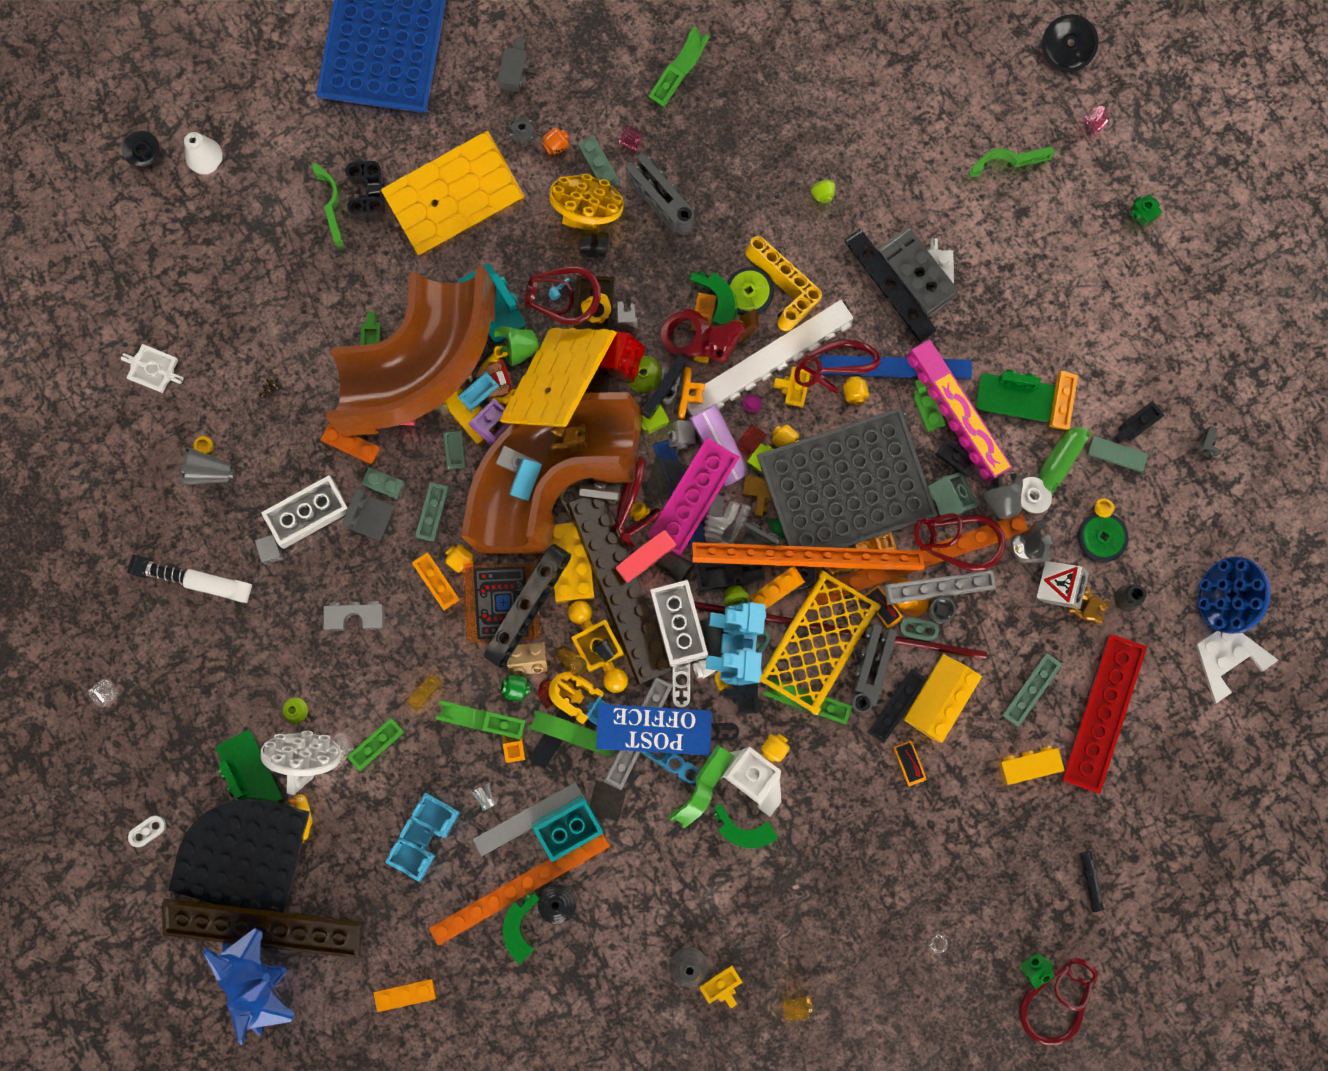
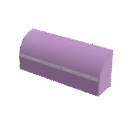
M716 404L689 417L702 444L708 437L740 457L723 484L724 486H728L750 473Z

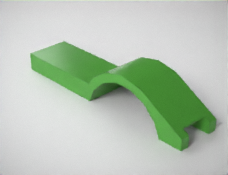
M696 26L689 33L688 39L678 57L668 65L648 96L662 107L666 106L683 78L694 67L710 38L708 34L704 37L698 33Z
M1053 146L1015 154L1013 151L1005 148L994 149L986 153L972 166L969 176L970 178L980 176L983 165L989 160L996 158L1005 159L1014 168L1051 160L1054 155Z
M313 163L312 167L317 179L325 180L333 187L332 198L324 206L334 243L337 247L344 246L335 214V209L340 201L339 189L333 178L317 163Z
M770 676L768 680L779 686L778 679ZM794 686L783 687L784 690L796 696ZM771 687L768 688V691H764L763 695L808 711V709ZM797 687L799 695L809 693V691ZM811 696L800 697L802 701L812 706ZM825 697L818 715L846 725L852 706Z
M440 700L439 702L442 705L440 716L436 715V720L520 740L522 738L526 720L473 709Z
M534 710L533 714L536 715L532 725L529 724V729L611 757L613 750L596 749L597 731Z
M717 744L695 777L696 788L692 797L683 807L674 809L668 818L672 821H679L681 823L680 826L686 828L701 816L711 801L714 786L734 758V755Z

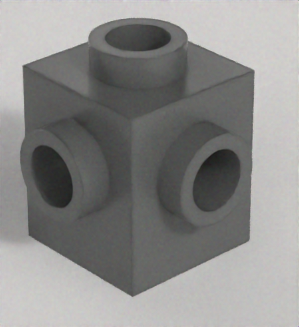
M524 115L521 118L514 119L509 126V136L515 143L518 142L522 148L532 143L537 137L536 125L531 119L527 120Z

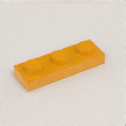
M1065 371L1058 372L1049 427L1063 431L1069 430L1078 375Z
M428 552L412 562L444 611L460 601Z
M793 566L751 595L750 599L753 603L766 605V610L805 583L796 567Z
M433 979L373 992L377 1012L436 999Z

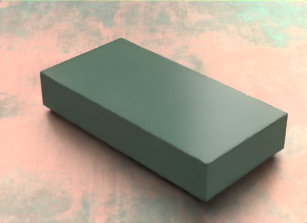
M462 430L443 432L447 470L467 468Z

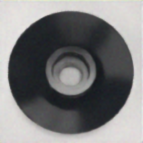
M147 131L131 133L125 139L122 146L124 158L129 164L136 167L151 165L158 158L160 152L157 138ZM142 149H146L143 154H140Z

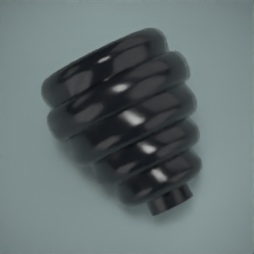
M551 885L545 888L539 896L540 900L537 902L541 917L552 924H563L569 921L577 907L573 892L562 885ZM553 902H557L559 904L558 909L555 910L552 908Z

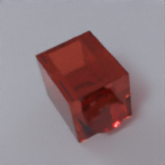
M751 424L738 441L739 450L745 455H752L758 446L765 441L767 434Z

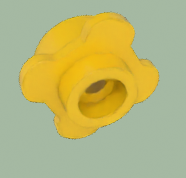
M638 502L632 506L629 515L634 517V521H639L650 513V509L646 508L644 503Z

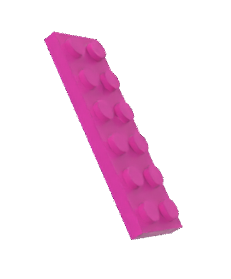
M707 437L647 536L652 539L665 530L676 543L672 551L680 556L740 457Z

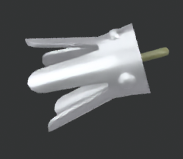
M489 783L484 785L485 792L481 787L478 790H474L475 794L471 791L472 795L480 803L482 811L489 808L490 812L493 813L491 807L496 805V802L492 798Z

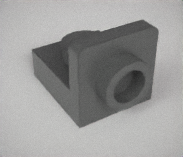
M1213 426L1205 429L1198 451L1203 452L1204 456L1211 458L1220 455L1222 452L1221 449L1213 447L1218 439V435H1216L1218 428Z

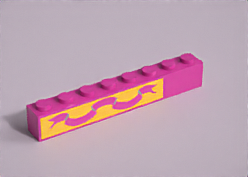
M929 339L913 348L906 355L909 365L915 369L920 382L924 383L928 389L929 396L935 400L940 413L948 420L949 427L952 431H955L960 444L966 448L970 460L980 470L981 477L987 483H990L1013 468L932 341Z

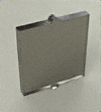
M596 780L589 805L594 815L601 817V819L607 818L619 821L627 788L623 787L622 790H619L605 782Z

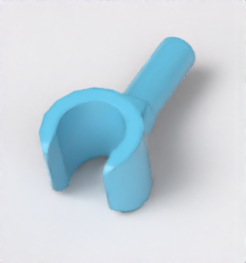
M567 278V279H565L564 281H566L567 283H569V282H570V279ZM564 284L550 288L549 296L552 301L561 297L559 291L565 286Z

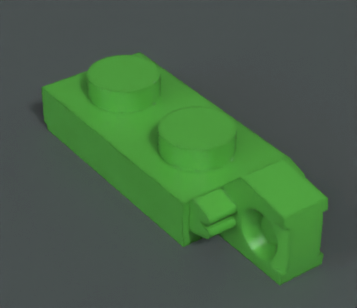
M367 312V322H363V325H361L360 345L381 342L380 322H377V314L375 312Z
M919 379L913 383L916 389L913 392V399L926 432L944 427L945 422L937 403L929 396L928 389L924 383L920 382Z

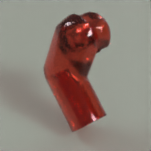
M550 679L540 682L537 693L546 709L554 705L549 697Z

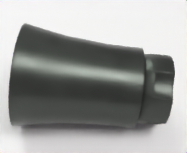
M672 551L655 563L658 568L676 582L685 581L695 565L693 562L682 558Z
M1138 584L1121 586L1115 593V603L1123 611H1134L1145 601L1147 596L1146 590Z
M710 619L701 620L700 624L708 655L721 657L723 655L721 653L722 634H726V632H723V628L709 626Z

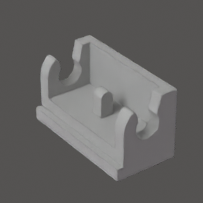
M623 301L617 302L619 332L638 331L634 304L631 303L630 312H625Z

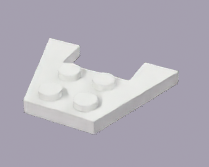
M1215 631L1196 644L1214 704L1232 693L1220 676L1248 657L1253 659L1260 671H1264L1279 661L1243 633L1227 634Z

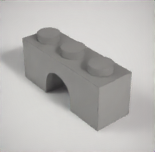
M369 601L368 605H360V602H348V605L342 606L339 602L329 603V606H324V630L346 631L347 620L353 615L361 616L365 630L385 629V606L379 604V601Z

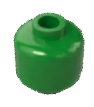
M509 674L506 678L502 679L501 693L506 699L522 701L525 695H529L530 684H527V679L524 676Z

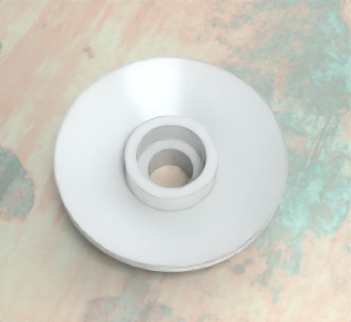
M1027 477L1023 479L1021 506L1030 513H1043L1051 505V491L1045 488L1043 481L1039 478Z

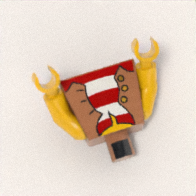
M497 346L494 348V353L480 366L476 376L478 379L487 372L499 385L485 399L486 402H491L495 399L502 406H506L516 389H513L503 359L500 360V357H506L508 353L503 352L501 354V349L504 346Z

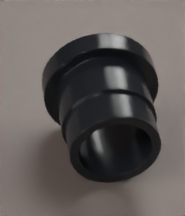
M608 638L592 649L604 663L616 654L609 644Z

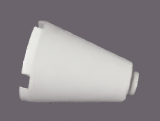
M191 132L185 136L184 150L187 165L199 174L214 172L223 158L219 144L213 139L197 132Z

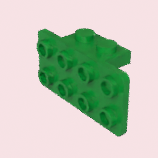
M1014 370L1003 371L1000 376L983 373L980 376L976 409L1049 422L1055 386L1041 383V378L1036 377L1032 373L1022 375L1017 374V371Z
M246 730L216 746V751L221 760L218 763L220 766L218 771L223 780L226 779L229 785L227 786V791L231 797L235 799L261 798L275 802L282 799L283 796L270 769L261 761V750L250 730Z

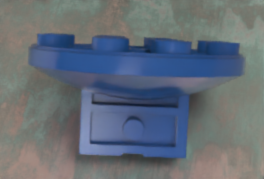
M1228 557L1218 561L1206 572L1200 582L1198 606L1202 617L1209 626L1223 633L1239 634L1250 630L1260 622L1268 609L1271 597L1268 576L1259 564L1244 557Z

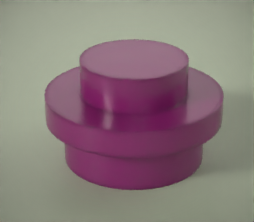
M749 394L743 400V408L749 413L758 412L762 406L760 397L755 394Z

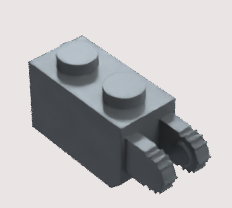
M521 36L515 38L512 48L504 50L497 79L498 89L520 93L521 87L525 86L526 76L524 73L525 69H529L530 58L527 56L525 40Z

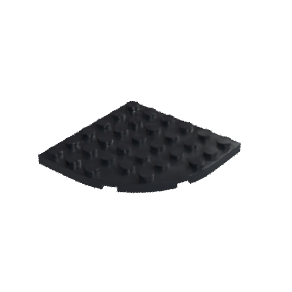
M261 798L233 799L214 806L199 817L184 835L178 849L168 891L216 905L285 913L310 812Z

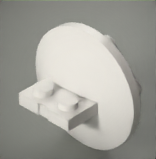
M312 731L285 735L276 734L273 739L264 743L261 748L262 763L275 772L287 775V793L291 795L296 794L302 789L304 785L314 778V775L332 770L341 760V749L334 741L330 740V736L316 735Z

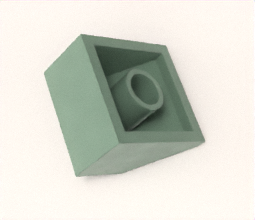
M961 473L945 476L928 486L930 496L935 500L940 515L948 513L961 515L979 506L965 476Z

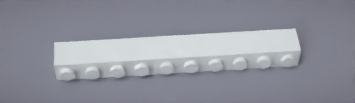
M842 300L836 302L706 383L702 396L704 398L703 404L688 403L686 411L691 417L714 404L717 405L718 409L722 408L727 400L733 401L740 396V392L745 389L747 391L753 389L756 386V382L761 379L762 381L769 379L772 376V372L777 369L778 371L785 369L788 366V362L801 359L806 351H814L820 346L819 343L826 340L828 342L836 336L835 333L838 331L844 332L852 326L853 316ZM695 391L690 393V396H695Z

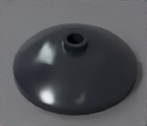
M1076 14L1063 15L1052 21L1046 28L1042 38V51L1048 63L1054 68L1066 72L1077 71L1087 66L1095 57L1099 45L1098 33L1094 25L1085 17ZM1069 39H1073L1075 41V44L1073 46L1068 45Z

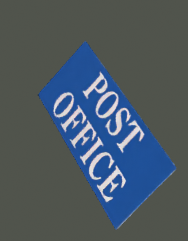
M598 704L596 749L710 755L712 711Z

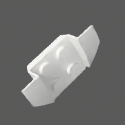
M751 747L729 752L734 755V758L720 777V780L726 778L757 802L756 807L771 817L781 803V770Z

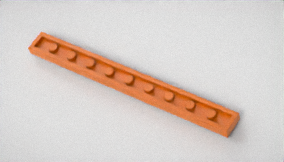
M601 834L553 862L548 859L433 925L429 930L439 946L609 848L610 845L604 834Z

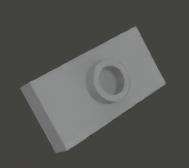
M503 446L495 464L517 474L522 458L535 462L538 461Z
M581 483L579 495L618 500L620 487L606 486L604 483Z

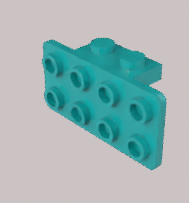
M487 263L483 267L496 286L495 321L490 323L489 335L494 343H498L506 337L494 338V329L505 326L520 330L526 326V322L517 308L516 303L518 300L513 292L509 293L506 288L509 286L504 276L500 277L494 271L491 264ZM476 270L459 279L458 283L472 279L475 276Z

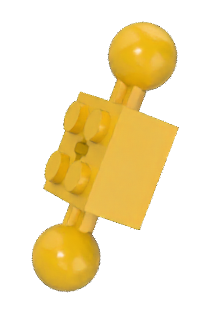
M583 600L574 601L568 608V617L573 623L580 625L583 631L571 638L589 673L602 667L605 672L603 679L605 688L611 693L624 691L628 685V677L623 670L616 669L613 661L624 656V653L606 619L593 626L590 620L592 617L590 604ZM608 638L609 644L616 654L604 663L592 649L595 647V642L599 644Z

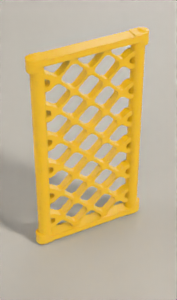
M820 570L817 575V581L763 669L760 682L808 709L814 715H818L820 712V706L874 614L878 613L881 608L879 603L872 601L823 570ZM827 579L838 587L828 589L824 582ZM842 589L852 594L854 598L844 599ZM838 590L841 595V601L831 602L828 593ZM825 593L828 604L819 606L815 600L817 594ZM858 599L869 604V609H861ZM855 600L858 610L848 612L845 602ZM842 603L845 613L837 616L834 615L832 605ZM830 607L832 616L822 619L819 608ZM808 609H815L817 611L818 620L812 622L807 620L805 614ZM859 613L862 619L859 626L850 624L849 615ZM845 616L848 627L839 629L835 619ZM830 619L833 620L835 630L825 632L822 622ZM820 623L822 633L812 635L809 625ZM798 626H806L809 636L798 638L795 631ZM850 630V633L853 635L849 642H842L839 631ZM836 633L839 643L828 645L826 634ZM817 636H823L825 647L815 648L812 639ZM809 639L812 650L801 651L799 641ZM789 642H796L799 653L789 655L785 649ZM839 646L843 652L841 657L833 659L829 648ZM826 649L829 660L819 662L816 651ZM814 653L816 662L806 665L803 654ZM799 655L802 666L792 668L789 658ZM778 659H787L789 669L778 671L776 666ZM829 662L833 668L831 674L822 675L820 664ZM814 665L817 666L819 676L809 678L806 668ZM803 669L806 679L798 682L795 681L793 671ZM790 672L793 682L783 685L780 680V674ZM776 675L779 686L767 679L768 676ZM811 680H821L823 687L820 692H813L811 690ZM806 682L809 687V693L799 695L796 685ZM793 685L796 696L784 690L783 687ZM811 696L812 706L802 701L800 697Z

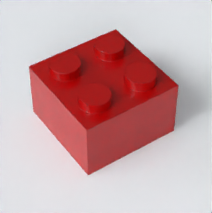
M615 331L617 333L599 367L616 379L634 382L639 371L641 359L644 356L645 346L629 333Z

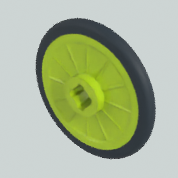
M756 267L741 268L734 272L727 282L736 296L739 314L743 315L753 309H756L757 314H759L770 305L773 299V282L770 276L762 269ZM751 287L753 292L748 295L746 290Z

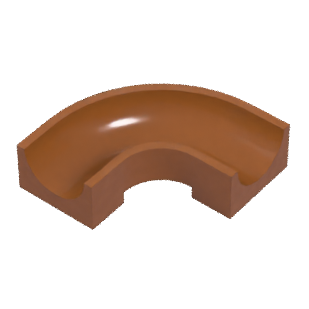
M483 266L476 267L475 276L461 283L434 282L422 277L418 272H410L407 312L404 321L395 333L375 344L332 347L331 355L337 365L340 379V398L335 411H326V419L342 436L379 434V429L393 427L417 419L444 403L467 380L482 355L487 342L490 323L495 321L496 286Z
M629 392L584 393L565 428L579 427L581 424H585L588 434V440L585 441L587 443V450L575 452L551 450L550 447L554 444V436L551 430L558 426L510 425L489 448L475 472L467 498L461 537L478 553L545 554L552 543L555 517L552 515L553 506L559 495L568 486L587 478H594L597 483L633 482L643 415H641L642 410ZM503 446L511 448L542 464L528 501L509 494L516 473L495 464Z

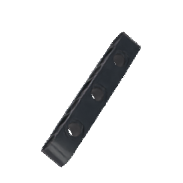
M859 228L845 238L844 241L917 340L922 342L935 333L936 328L866 234ZM870 252L873 257L865 259L863 253ZM891 281L895 284V287L888 289L885 283ZM914 311L918 317L910 319L907 313Z
M552 544L548 548L485 650L484 658L499 668H502L508 662L571 559L569 552L556 544ZM550 568V574L546 577L545 573ZM527 602H530V607L526 610L525 605ZM509 634V641L505 643V637Z

